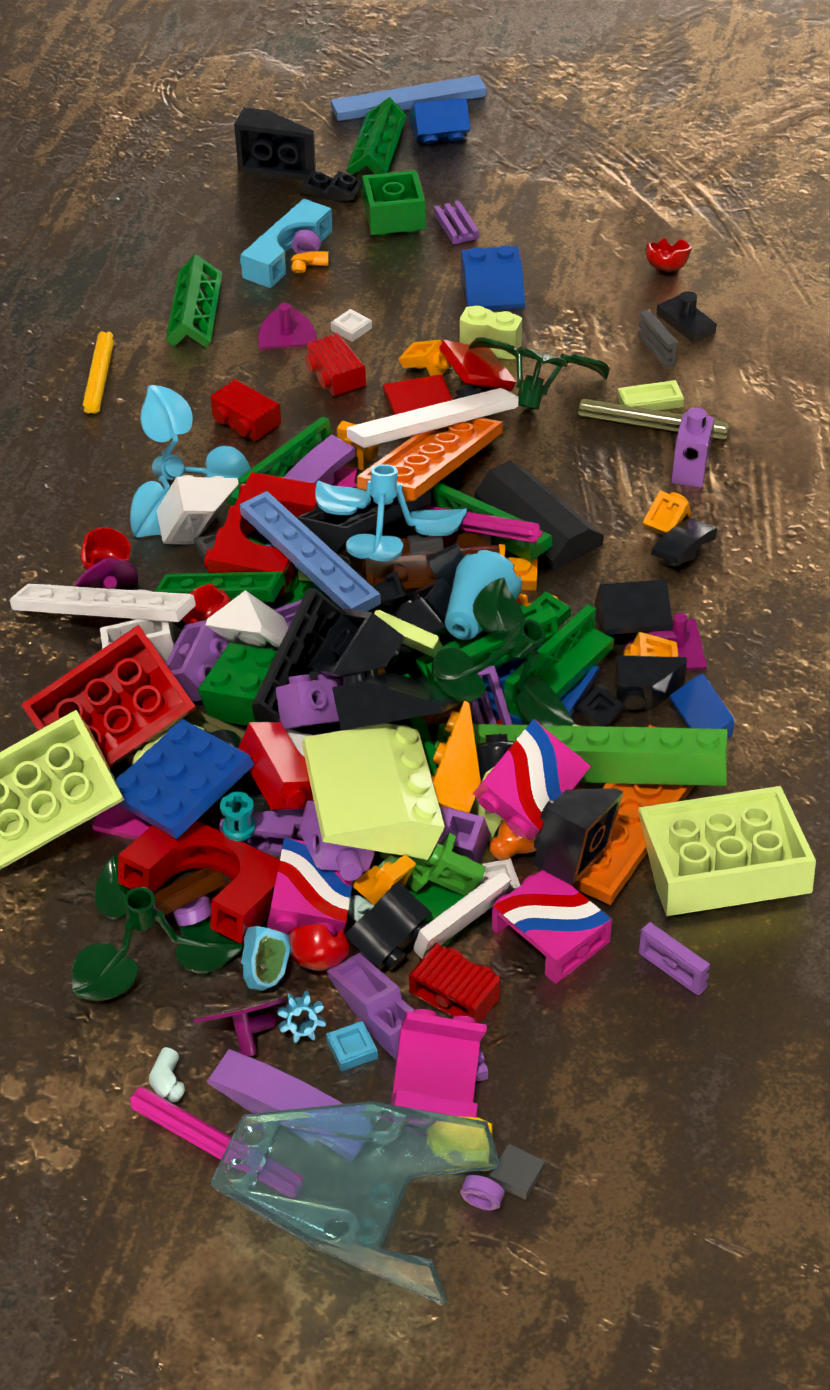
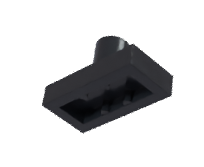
M682 292L680 295L657 305L656 315L692 343L716 333L717 323L696 308L697 294L694 292Z

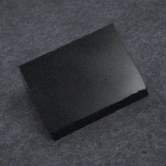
M667 579L599 585L595 599V608L606 635L673 630Z

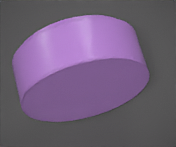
M309 230L296 232L292 241V249L296 254L319 251L321 246L319 236Z
M202 896L173 911L177 924L179 926H188L210 916L211 903L209 898Z
M468 1175L464 1180L460 1194L470 1205L491 1211L500 1207L505 1191L498 1183L489 1178L479 1175Z

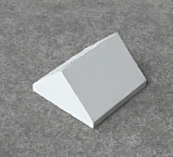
M246 590L209 617L206 622L207 627L230 642L277 650L288 630L283 616Z

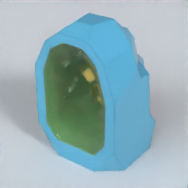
M260 926L247 928L244 936L241 964L243 966L244 979L249 989L263 991L276 985L283 977L290 952L289 935Z

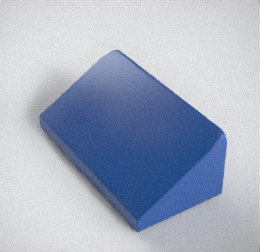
M704 674L694 677L670 695V701L688 728L727 729L728 738L732 737L734 718Z

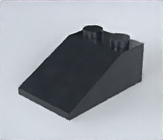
M243 107L234 124L238 171L306 179L311 169L316 171L315 136L313 130L270 110Z
M377 669L344 676L343 684L332 687L341 730L442 713L462 704L455 699L445 696L435 685L394 672L378 674Z

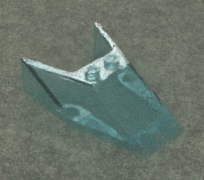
M368 1101L243 1114L210 1184L213 1189L306 1245L444 1306L447 1297L433 1259L384 1250L381 1247L406 1187L412 1179L424 1176L497 1169L500 1161L486 1121Z

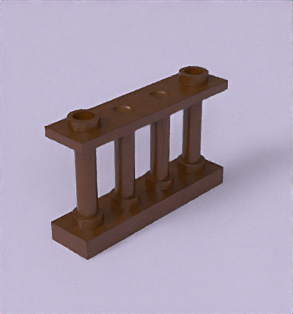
M467 532L441 536L443 539V549L457 543L463 556L477 554L479 550H488L500 554L498 545L491 546L490 535ZM406 537L399 538L403 543V551L394 560L376 561L370 558L361 559L362 574H366V581L373 586L384 581L386 575L397 571L403 589L421 588L435 582L426 557L441 550L410 552Z

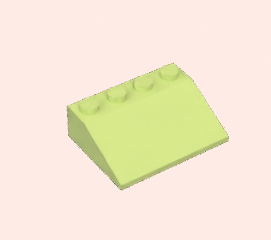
M77 710L0 752V870L124 800L100 747Z
M380 723L303 738L302 747L322 842L429 859L445 825L418 729L407 725Z
M781 786L645 806L638 809L656 890L666 916L804 895L813 892L816 859Z

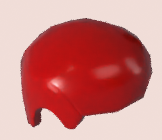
M664 237L657 243H648L645 253L648 262L654 268L665 272H674L685 266L692 247L684 239H679L674 245H671L667 242V238Z
M99 527L89 531L84 537L80 552V561L83 568L87 571L91 566L104 558L121 559L129 562L130 541L124 533L113 528Z
M211 583L197 587L189 593L194 596L196 606L182 620L186 625L205 621L232 600L223 589L220 591Z
M310 924L295 927L288 932L292 957L299 966L316 971L328 970L340 964L347 958L350 952V943L343 930H338V935L333 937L324 924Z

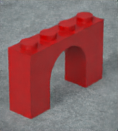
M251 472L246 483L240 486L235 505L229 507L227 520L223 527H219L213 548L208 549L206 552L204 566L208 569V572L280 571L283 572L286 582L277 596L285 597L296 575L295 565L276 547L260 545L247 539L248 535L255 531L256 528L241 515L239 504L268 491L295 517L319 508L315 499L316 483Z
M249 722L238 749L250 755L254 766L249 771L270 809H305L307 801H314L305 757L297 750L281 722Z
M197 820L177 839L152 825L118 854V883L129 889L145 887L154 893L172 876L181 871L204 868L206 866L217 870L233 881L212 899L210 929L242 944L247 928L261 926L269 917L280 860L244 842L230 840L224 833Z

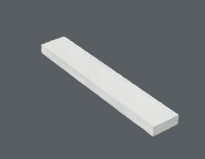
M498 388L347 427V438L361 447L367 448L515 409L518 407V396Z
M27 584L10 599L12 610L172 622H179L196 606L194 596L191 594Z

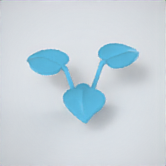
M150 385L147 387L140 418L144 433L153 441L167 442L172 438L166 450H163L162 455L158 456L152 464L153 474L163 484L164 488L156 481H148L137 489L130 510L132 535L136 538L161 535L156 510L170 489L167 480H175L176 477H181L183 473L206 474L205 477L207 478L223 476L224 478L238 479L251 469L244 455L239 450L230 446H219L210 451L206 457L207 468L186 467L180 457L171 455L170 453L178 442L177 434H185L191 429L193 416L186 400L175 391L163 386Z
M388 464L375 465L371 468V480L367 481L366 491L352 487L333 486L320 480L317 481L315 489V499L318 506L323 511L335 515H351L358 508L365 509L371 503V496L373 497V501L378 504L376 536L372 534L354 535L347 540L346 550L354 557L361 559L370 558L376 561L394 560L403 551V543L398 537L382 536L384 505L392 503L393 498L396 496L398 497L407 525L415 526L416 531L423 535L447 536L453 534L462 524L467 508L416 510L409 512L402 493V483H397L398 469Z

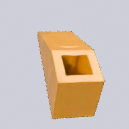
M464 701L459 712L452 710L444 729L450 732L447 743L440 742L436 749L432 762L438 764L434 776L431 775L439 807L452 808L469 813L475 799V795L472 793L480 785L481 779L470 704Z

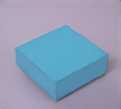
M363 1021L326 1033L327 1044L341 1072L378 1059V1050Z

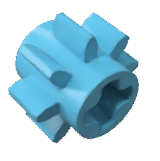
M305 991L302 997L294 998L290 993L287 994L289 1003L286 1008L277 1007L278 1015L286 1018V1020L279 1024L281 1033L290 1029L293 1040L296 1043L300 1036L308 1035L309 1038L314 1040V1030L316 1027L326 1025L325 1019L316 1015L324 1008L322 1001L312 1004L308 991ZM302 1010H306L308 1017H303L301 1023H296L294 1016H299Z

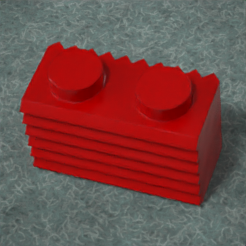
M335 333L334 336H325L324 339L320 338L318 341L308 342L307 355H305L306 367L309 372L316 373L323 389L327 388L332 397L366 386L364 364L338 333Z
M233 379L232 382L229 381L228 385L225 384L224 388L221 387L219 391L211 395L213 418L218 423L226 424L232 430L235 429L239 435L243 437L248 436L254 442L281 424L280 404L236 379Z
M435 943L409 974V993L451 1017L468 1016L474 1018L476 1023L480 1024L500 998V977L488 966H479L478 964H473L471 960L467 961L458 950L446 948L445 946L441 947L439 943Z

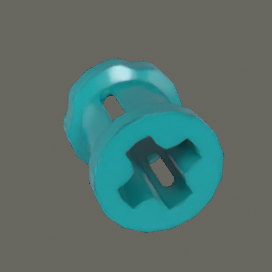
M232 792L223 797L220 802L221 813L225 816L222 823L224 835L233 841H244L250 838L256 830L255 820L251 816L254 810L253 799L244 792ZM237 802L241 803V809L239 812ZM236 821H238V831L235 830Z

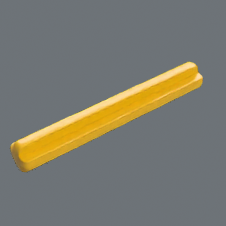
M101 331L97 336L83 400L84 412L86 414H97L100 411L114 345L113 334L110 331L107 333Z

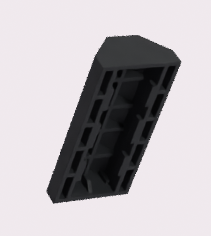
M510 460L489 470L474 492L475 499L524 521L537 523L540 530L552 535L553 546L537 557L552 571L603 545L604 535L525 467Z
M427 490L414 501H406L409 512L425 510L431 504V491ZM371 496L370 505L365 509L358 508L351 515L330 514L319 507L296 518L332 551L339 554L346 551V542L354 535L372 534L376 536L378 504L373 501ZM398 497L393 498L392 503L384 505L382 534L407 523Z
M316 588L306 590L251 705L254 719L257 722H280L275 687L289 684V677L310 675V679L313 681L317 680V675L323 674L311 671L307 668V665L339 618L342 610ZM319 726L291 730L314 736Z

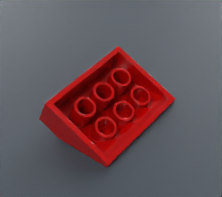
M139 625L21 704L38 731L77 710L92 732L109 768L196 709L194 703Z

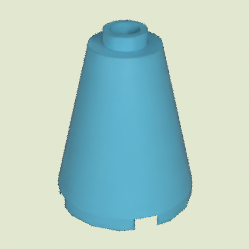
M479 550L477 554H467L463 557L456 569L445 618V626L451 635L461 640H470L483 630L475 619L473 603L479 592L491 582L504 577L510 593L515 600L518 599L522 589V580L520 576L517 578L513 571L514 565L510 560L499 553L488 550Z

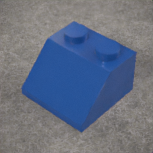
M467 98L414 103L409 114V122L415 141L422 140L423 144L438 142L439 138H448L449 141L464 139V136H467L470 131Z
M503 245L494 248L475 247L461 250V281L467 307L482 306L489 310L525 308L522 261L518 246Z

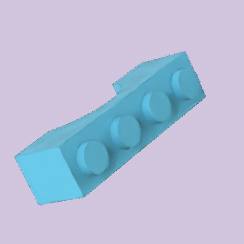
M306 199L301 200L250 247L243 251L240 257L242 278L268 288L274 286L286 275L285 251L292 248V241L296 232L300 230L312 231L319 236L321 242L332 232L331 208Z

